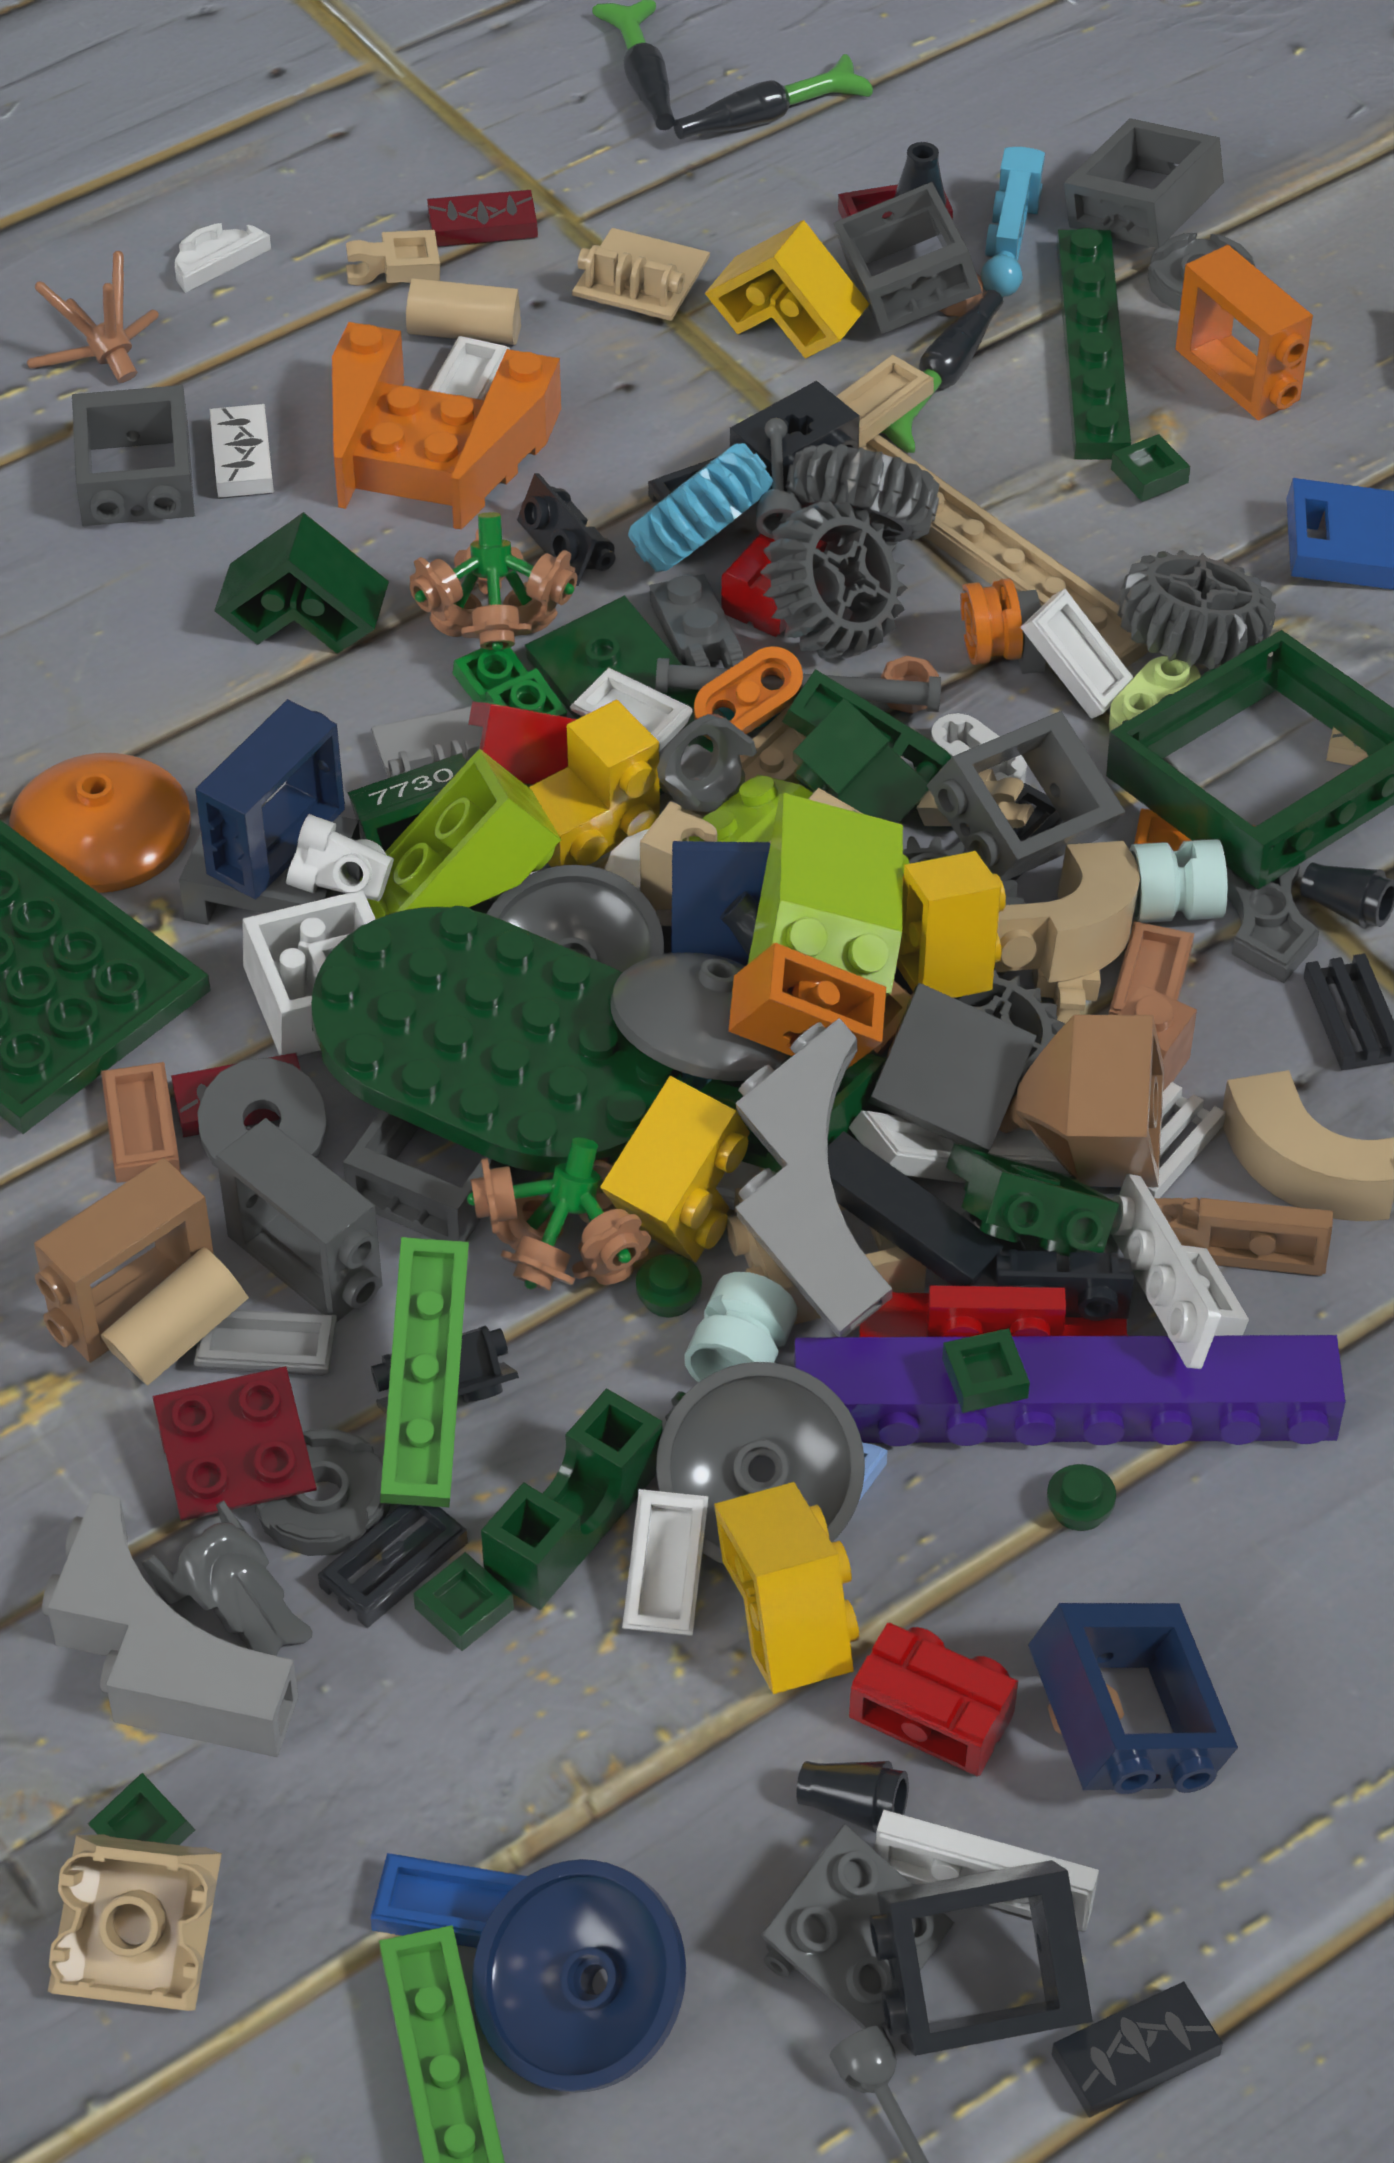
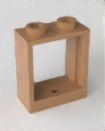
M162 1158L34 1242L40 1270L35 1274V1280L45 1297L48 1310L43 1315L45 1325L53 1338L61 1346L66 1348L72 1344L91 1363L109 1351V1348L101 1338V1334L202 1247L207 1248L213 1253L205 1196L167 1159ZM155 1242V1247L91 1289L90 1284Z

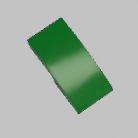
M511 647L501 649L500 651L480 648L454 660L452 674L473 701L567 717V710L538 669L535 668L528 672Z

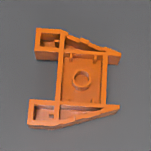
M348 322L332 355L333 449L338 508H347L355 489L452 506L453 528L462 530L485 507V497L500 482L507 485L518 474V464L529 453L536 455L547 444L561 411L560 358L506 349L485 400L469 398L462 395H452L403 386L404 367L401 331L370 324Z

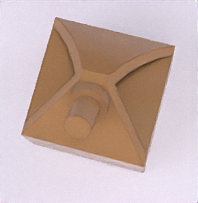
M1073 1015L1042 1050L1018 1085L1017 1094L1008 1105L999 1130L1003 1133H1010L1019 1128L1031 1130L1067 1172L1087 1186L1122 1187L1126 1175L1131 1174L1141 1176L1147 1187H1158L1164 1064L1153 1015Z

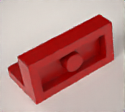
M472 701L468 725L483 727L480 749L522 783L534 785L568 767L567 724L577 719Z

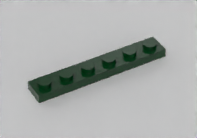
M1091 228L1077 230L1058 229L1057 258L1074 459L1112 460L1113 452L1131 445L1111 230H1094Z

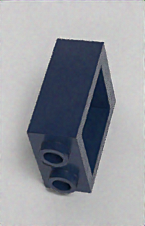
M287 699L195 788L207 875L256 900L291 865L297 850L300 831L308 814L333 822L345 810L337 723L331 721L318 711H311ZM286 782V784L262 807V805Z
M1059 1603L1029 1642V1649L1083 1791L1115 1790L1119 1794H1132L1143 1789H1176L1181 1793L1195 1792L1209 1786L1216 1779L1218 1771L1238 1749L1179 1603ZM1100 1668H1148L1174 1733L1125 1734Z

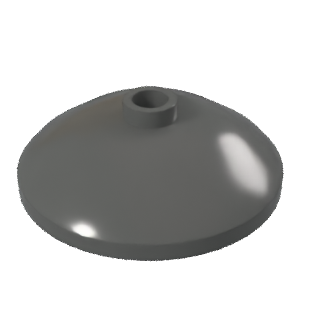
M563 865L532 873L519 886L503 892L487 912L488 915L502 919L621 972L645 959L664 954L665 946L661 924L649 900L632 883L613 872L601 868L584 865Z
M666 953L650 957L632 965L616 981L610 1004L611 1013L617 1027L637 1049L670 1068L707 1079L746 1081L762 1067L770 1065L775 1071L792 1057L728 1032L734 975L745 967L736 961L703 953Z
M750 1362L730 1366L709 1375L693 1386L682 1397L668 1417L662 1431L658 1446L656 1470L659 1491L709 1497L702 1553L724 1564L714 1507L715 1503L795 1482L808 1505H819L827 1524L829 1539L833 1542L846 1528L859 1503L865 1476L863 1445L856 1423L841 1399L828 1386L809 1373L791 1366L772 1362ZM768 1457L775 1463V1474L769 1481L757 1482L751 1478L749 1467L754 1459Z

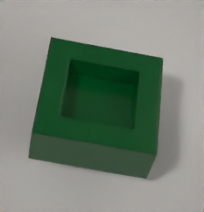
M1160 434L1117 450L1112 454L1111 470L1142 502L1189 483L1191 466Z
M1009 1328L943 1343L942 1360L962 1413L1028 1398L1030 1381Z
M466 1552L413 1593L415 1609L461 1651L465 1650L514 1610L513 1594Z
M143 1773L133 1780L88 1823L97 1835L105 1834L109 1837L180 1845L195 1831L193 1826Z

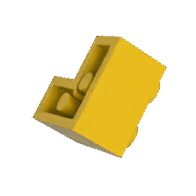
M805 220L735 256L705 292V295L737 335L772 317L805 359L840 342L870 304Z
M617 699L567 724L568 767L529 787L561 838L548 862L551 867L590 865L601 856L616 848L626 837L645 829H650L660 815V788L657 771L659 764V741Z
M976 851L904 865L902 937L896 966L912 991H914L918 983H921L952 998L993 989L994 965L1001 959V943L997 933L999 912L1005 909L1006 895L1001 878L997 874L990 872Z
M669 1076L600 1188L617 1209H623L628 1214L638 1215L642 1222L639 1227L640 1231H647L651 1239L696 1263L704 1249L714 1247L725 1231L728 1218L726 1214L730 1208L716 1187L725 1172H733L743 1160L748 1147L747 1137L750 1131L736 1110Z
M795 1482L715 1503L722 1561L744 1599L751 1654L772 1693L777 1694L854 1672L850 1643L859 1640V1627L853 1607L848 1599H844L843 1584L849 1583L852 1580L850 1562L840 1540L830 1541L827 1524L819 1505L809 1506Z

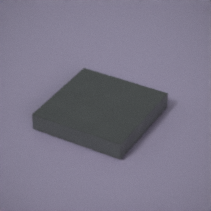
M918 983L914 988L867 1102L963 1146L989 1152L1037 1036L924 984Z

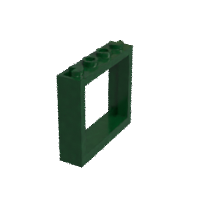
M1283 630L1276 632L1255 646H1249L1243 653L1223 665L1208 670L1201 678L1174 694L1166 695L1154 706L1130 720L1123 721L1122 725L1109 732L1106 777L1190 840L1219 839L1223 846L1226 866L1257 890L1394 805V708ZM1278 691L1331 730L1333 727L1364 750L1368 757L1254 827L1164 761L1163 758L1271 693Z

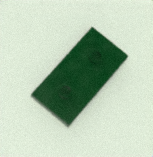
M625 595L525 644L527 659L534 668L538 669L550 688L575 719L583 716L571 711L570 706L608 668L655 690L658 658H670L669 664L682 665ZM668 688V692L665 695L692 708L693 712L688 723L682 728L684 729L694 721V702L700 690ZM719 709L713 712V714L726 718ZM703 735L694 738L688 744V746L698 744L711 753L714 748L712 741ZM659 785L660 795L666 793V792H663V791H662V789H661V787H660V785Z

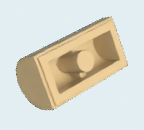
M412 278L406 306L407 332L412 335L451 339L463 336L490 343L516 345L521 329L518 289Z
M202 1247L101 1334V1338L111 1353L148 1386L249 1299V1297L226 1266L211 1251Z

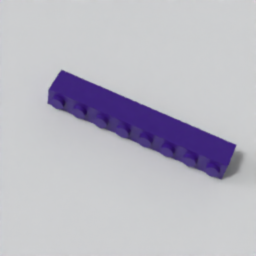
M1337 1335L1214 1336L1201 1369L1187 1368L1168 1336H1015L1012 1338L1030 1381L1028 1398L965 1413L961 1411L942 1360L944 1342L967 1337L795 1338L794 1368L800 1369L819 1379L841 1399L853 1417L863 1443H885L890 1446H906L912 1443H953L960 1446H973L981 1442H1020L1025 1445L1039 1446L1049 1442H1089L1094 1445H1111L1116 1442H1158L1164 1445H1177L1186 1441H1225L1229 1444L1243 1445L1253 1441H1293L1298 1444H1315L1321 1441L1338 1440L1346 1403Z

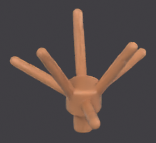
M121 251L113 253L112 284L105 283L103 285L104 322L99 325L95 324L74 299L69 298L65 302L44 282L39 281L35 284L36 291L87 337L86 340L89 346L30 358L27 361L29 368L34 369L95 356L98 363L109 364L119 383L127 382L137 375L138 372L127 354L132 348L130 340L158 318L159 313L152 309L126 329H123L124 255Z

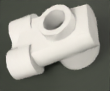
M308 814L300 831L297 850L287 874L286 884L310 893H314L317 887L346 894L363 890L367 899L380 901L384 894L394 859L387 856L382 847L377 843L366 839L352 840L335 832L336 823ZM346 862H355L362 868V881L354 879L348 873Z

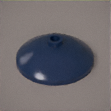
M578 1859L555 1863L530 1874L514 1886L489 1917L482 1931L473 1965L472 1991L477 2018L485 2038L496 2055L508 2068L525 2080L541 2087L561 2092L579 2093L604 2089L627 2079L640 2070L653 2058L669 2036L677 2020L685 1992L686 1957L682 1936L675 1917L659 1893L642 1878L624 1868L597 1860ZM605 1969L608 1977L607 1985L601 1993L596 1995L592 1986L593 1978L599 1970Z

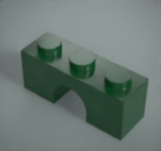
M606 1388L565 1434L566 1450L559 1471L547 1489L541 1493L523 1482L481 1529L484 1569L512 1594L536 1609L541 1610L636 1500L639 1489L644 1490L657 1475V1453L663 1431L662 1420Z

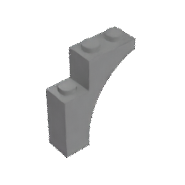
M838 1018L827 1028L821 1022L810 1027L791 1045L790 1049L795 1055L775 1071L770 1065L762 1067L739 1088V1092L743 1095L736 1102L739 1116L782 1166V1169L774 1174L770 1168H767L753 1177L739 1191L738 1194L744 1201L737 1205L735 1209L738 1219L837 1337H846L892 1298V1287L875 1269L850 1232L837 1203L828 1165L830 1116L842 1078L857 1053L856 1036Z
M93 1492L84 1517L76 1516L70 1525L66 1540L67 1560L61 1575L52 1574L44 1592L42 1610L44 1615L50 1617L56 1646L107 1656L101 1673L100 1687L102 1692L108 1693L114 1723L278 1757L299 1697L294 1660L234 1645L194 1626L176 1613L155 1593L143 1578L132 1559L128 1548V1536L120 1497Z

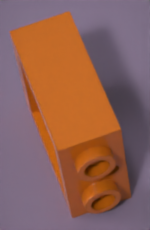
M1226 245L1185 264L1175 350L1259 421L1279 410L1289 408L1300 400L1313 315L1231 246ZM1234 318L1260 339L1257 356L1232 336Z

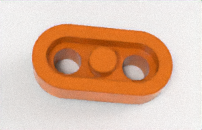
M771 646L759 649L700 689L694 702V720L707 714H713L720 707H726L731 709L735 715L730 722L742 732L748 734L794 702L801 691L803 671L799 660L793 653L781 647ZM775 675L783 681V685L779 689L769 690L763 686L761 681L766 676ZM703 735L707 739L711 740V738L708 735Z

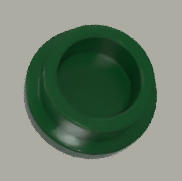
M664 1254L655 1256L647 1260L640 1267L636 1275V1292L639 1299L650 1312L660 1317L672 1318L685 1314L698 1300L702 1291V1276L698 1267L689 1259L679 1255Z
M1086 1464L1069 1465L1058 1470L1049 1481L1047 1488L1049 1509L1060 1524L1071 1530L1088 1531L1096 1528L1112 1514L1115 1507L1116 1489L1113 1481L1105 1472L1094 1466Z

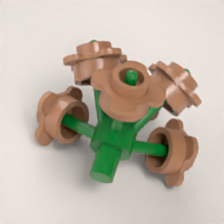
M486 512L478 514L476 539L466 550H459L454 558L455 568L452 569L441 559H435L429 563L426 559L420 557L414 561L416 571L410 576L409 586L416 603L424 611H431L430 621L437 630L452 637L478 638L481 648L500 651L501 649L514 646L515 636L536 633L546 628L558 614L555 608L557 603L564 605L572 596L578 576L575 573V568L570 566L571 553L563 550L558 557L548 553L542 555L535 566L523 561L521 551L516 547H511L510 541L502 539L501 514ZM517 572L529 577L528 582L523 583ZM465 576V578H464V580H463V582H462V584H461L460 581H459V579H461V578H463V577ZM506 578L513 590L508 593L503 601V605H501V581ZM476 582H478L479 590L483 594L488 595L487 606H482L479 599L471 593Z
M581 1137L573 1138L567 1163H562L555 1167L553 1179L513 1185L509 1166L490 1169L488 1158L481 1159L483 1177L471 1179L472 1193L467 1197L468 1203L473 1206L475 1205L477 1219L490 1217L492 1233L496 1234L502 1242L509 1244L515 1250V1253L502 1250L500 1257L517 1264L513 1276L523 1281L525 1287L529 1290L538 1287L550 1291L553 1281L573 1285L575 1278L583 1279L589 1276L595 1277L599 1284H615L628 1278L634 1271L633 1263L645 1258L649 1253L648 1245L651 1242V1236L647 1231L639 1230L642 1222L638 1215L628 1214L623 1209H617L600 1188L615 1162L610 1164L607 1157L595 1160L598 1144L593 1140ZM549 1194L546 1198L539 1196ZM568 1213L579 1214V1217L588 1223L582 1233V1241L578 1246L582 1261L572 1266L575 1278L564 1273L571 1255L554 1247L557 1239L563 1234V1224Z

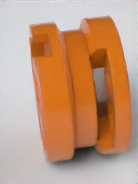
M1006 578L994 581L990 587H982L979 582L963 584V591L966 592L960 594L961 620L965 621L966 634H964V642L971 664H987L990 662L991 657L1002 655L1007 660L1020 659L1023 651V630L1020 628L1022 626V618L1017 591L1012 579Z

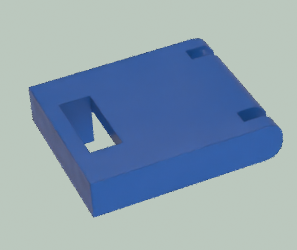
M1293 478L1286 498L1291 576L1394 590V491ZM1325 511L1327 540L1309 538L1307 536V529L1318 530Z

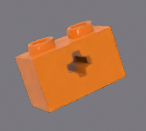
M773 943L734 975L728 1032L793 1056L795 1053L790 1047L806 1030L819 1022L827 1028L840 1018L857 1038V1053L849 1064V1068L882 1043L886 986L778 943Z

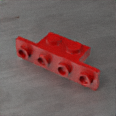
M930 1285L929 1293L892 1292V1298L859 1325V1337H971L1009 1328L1012 1337L1128 1335L1127 1319L1110 1318L1103 1321H1092L1085 1318L1065 1317V1288Z

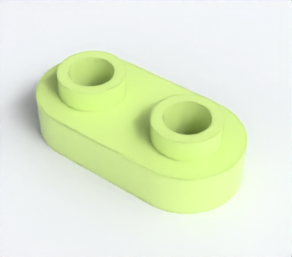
M1160 656L1149 661L1112 701L1109 730L1122 725L1123 721L1130 720L1154 706L1166 695L1174 694L1201 678L1198 668L1194 664L1192 667H1189L1187 662L1177 659L1169 661L1168 656Z

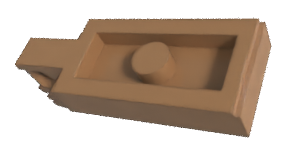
M1197 1197L1185 1199L1154 1198L1180 1244L1207 1248L1216 1265L1322 1276V1274L1326 1273L1333 1225V1211L1209 1198L1198 1199Z

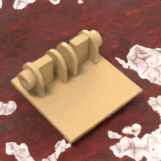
M611 228L600 246L593 245L591 249H581L577 265L578 269L585 271L572 290V296L672 321L709 259L710 252Z

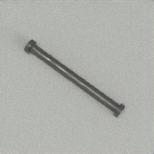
M658 658L655 690L662 694H667L668 688L700 690L704 685L730 668L669 664L670 658ZM803 674L802 688L811 674ZM775 675L766 676L761 681L763 686L769 690L779 689L783 685V681ZM826 675L868 702L927 706V712H939L941 677L929 676L928 682Z

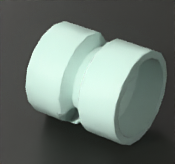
M1219 839L1183 841L1178 851H1173L1166 842L1131 844L1129 850L1137 862L1140 876L1133 914L1134 921L1141 923L1172 921L1176 912L1179 911L1188 920L1224 917L1228 891L1227 869L1223 846Z
M732 1272L723 1275L717 1282L705 1308L704 1319L697 1326L685 1352V1366L690 1375L699 1383L709 1375L730 1366L750 1362L777 1363V1348L785 1345L797 1318V1305L793 1297L781 1285L765 1276L751 1272Z

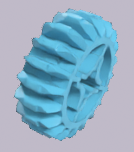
M745 443L734 444L630 526L628 537L636 546L634 548L644 562L647 561L655 572L669 570L734 521V519L749 509L750 506L770 490L773 479L765 470L767 466L757 453H752Z

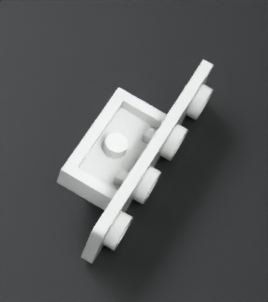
M1127 1174L1120 1194L1112 1198L1113 1201L1119 1203V1207L1110 1233L1125 1259H1131L1132 1272L1187 1368L1201 1369L1213 1337L1243 1335L1249 1318L1207 1248L1181 1245L1142 1177Z

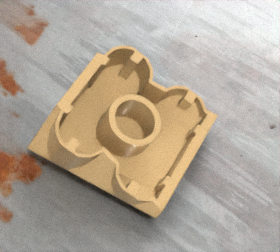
M105 1834L76 1835L73 1855L60 1869L58 1892L64 1904L58 1937L51 1944L49 1959L51 1976L48 1992L51 1994L185 2011L195 2010L222 1853L207 1847H189L116 1838Z

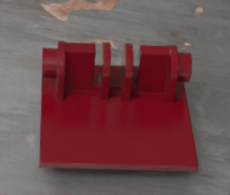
M286 1366L152 1396L159 1424L161 1443L164 1454H166L181 1522L218 1513L216 1504L220 1501H225L230 1510L317 1490Z

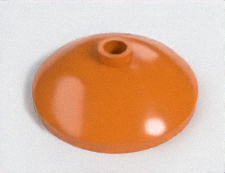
M92 753L64 760L43 771L30 781L14 802L9 818V827L95 891L107 893L139 885L169 867L187 843L191 829V813L188 798L181 784L159 765L126 754Z

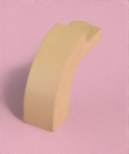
M1124 841L1066 845L1058 900L1005 905V909L999 912L997 933L1001 943V959L994 965L996 972L1041 969L1048 983L1066 981L1096 972L1113 962L1121 954L1129 940L1140 881L1137 862Z
M1289 1070L1227 1080L1222 1109L1226 1112L1223 1128L1233 1153L1250 1176L1262 1187L1295 1207L1333 1211L1334 1219L1378 1221L1390 1218L1394 1199V1137L1378 1140H1361L1339 1135L1323 1127L1304 1108Z

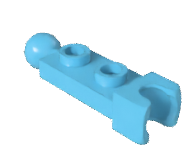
M1007 147L1004 149L1000 169L999 191H996L992 216V223H999V225L989 224L985 256L992 258L986 261L980 273L983 288L986 291L995 290L1002 297H1008L1015 293L1023 280L1018 259L1028 213L1038 214L1043 187L1041 179L1045 161V152L1028 147Z

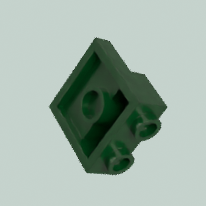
M953 1144L946 1168L966 1180L964 1187L966 1194L961 1208L982 1220L980 1226L982 1232L1011 1242H1018L1020 1234L1040 1237L1039 1247L1069 1257L1070 1252H1078V1249L1096 1253L1104 1252L1119 1203L1068 1174L959 1144Z

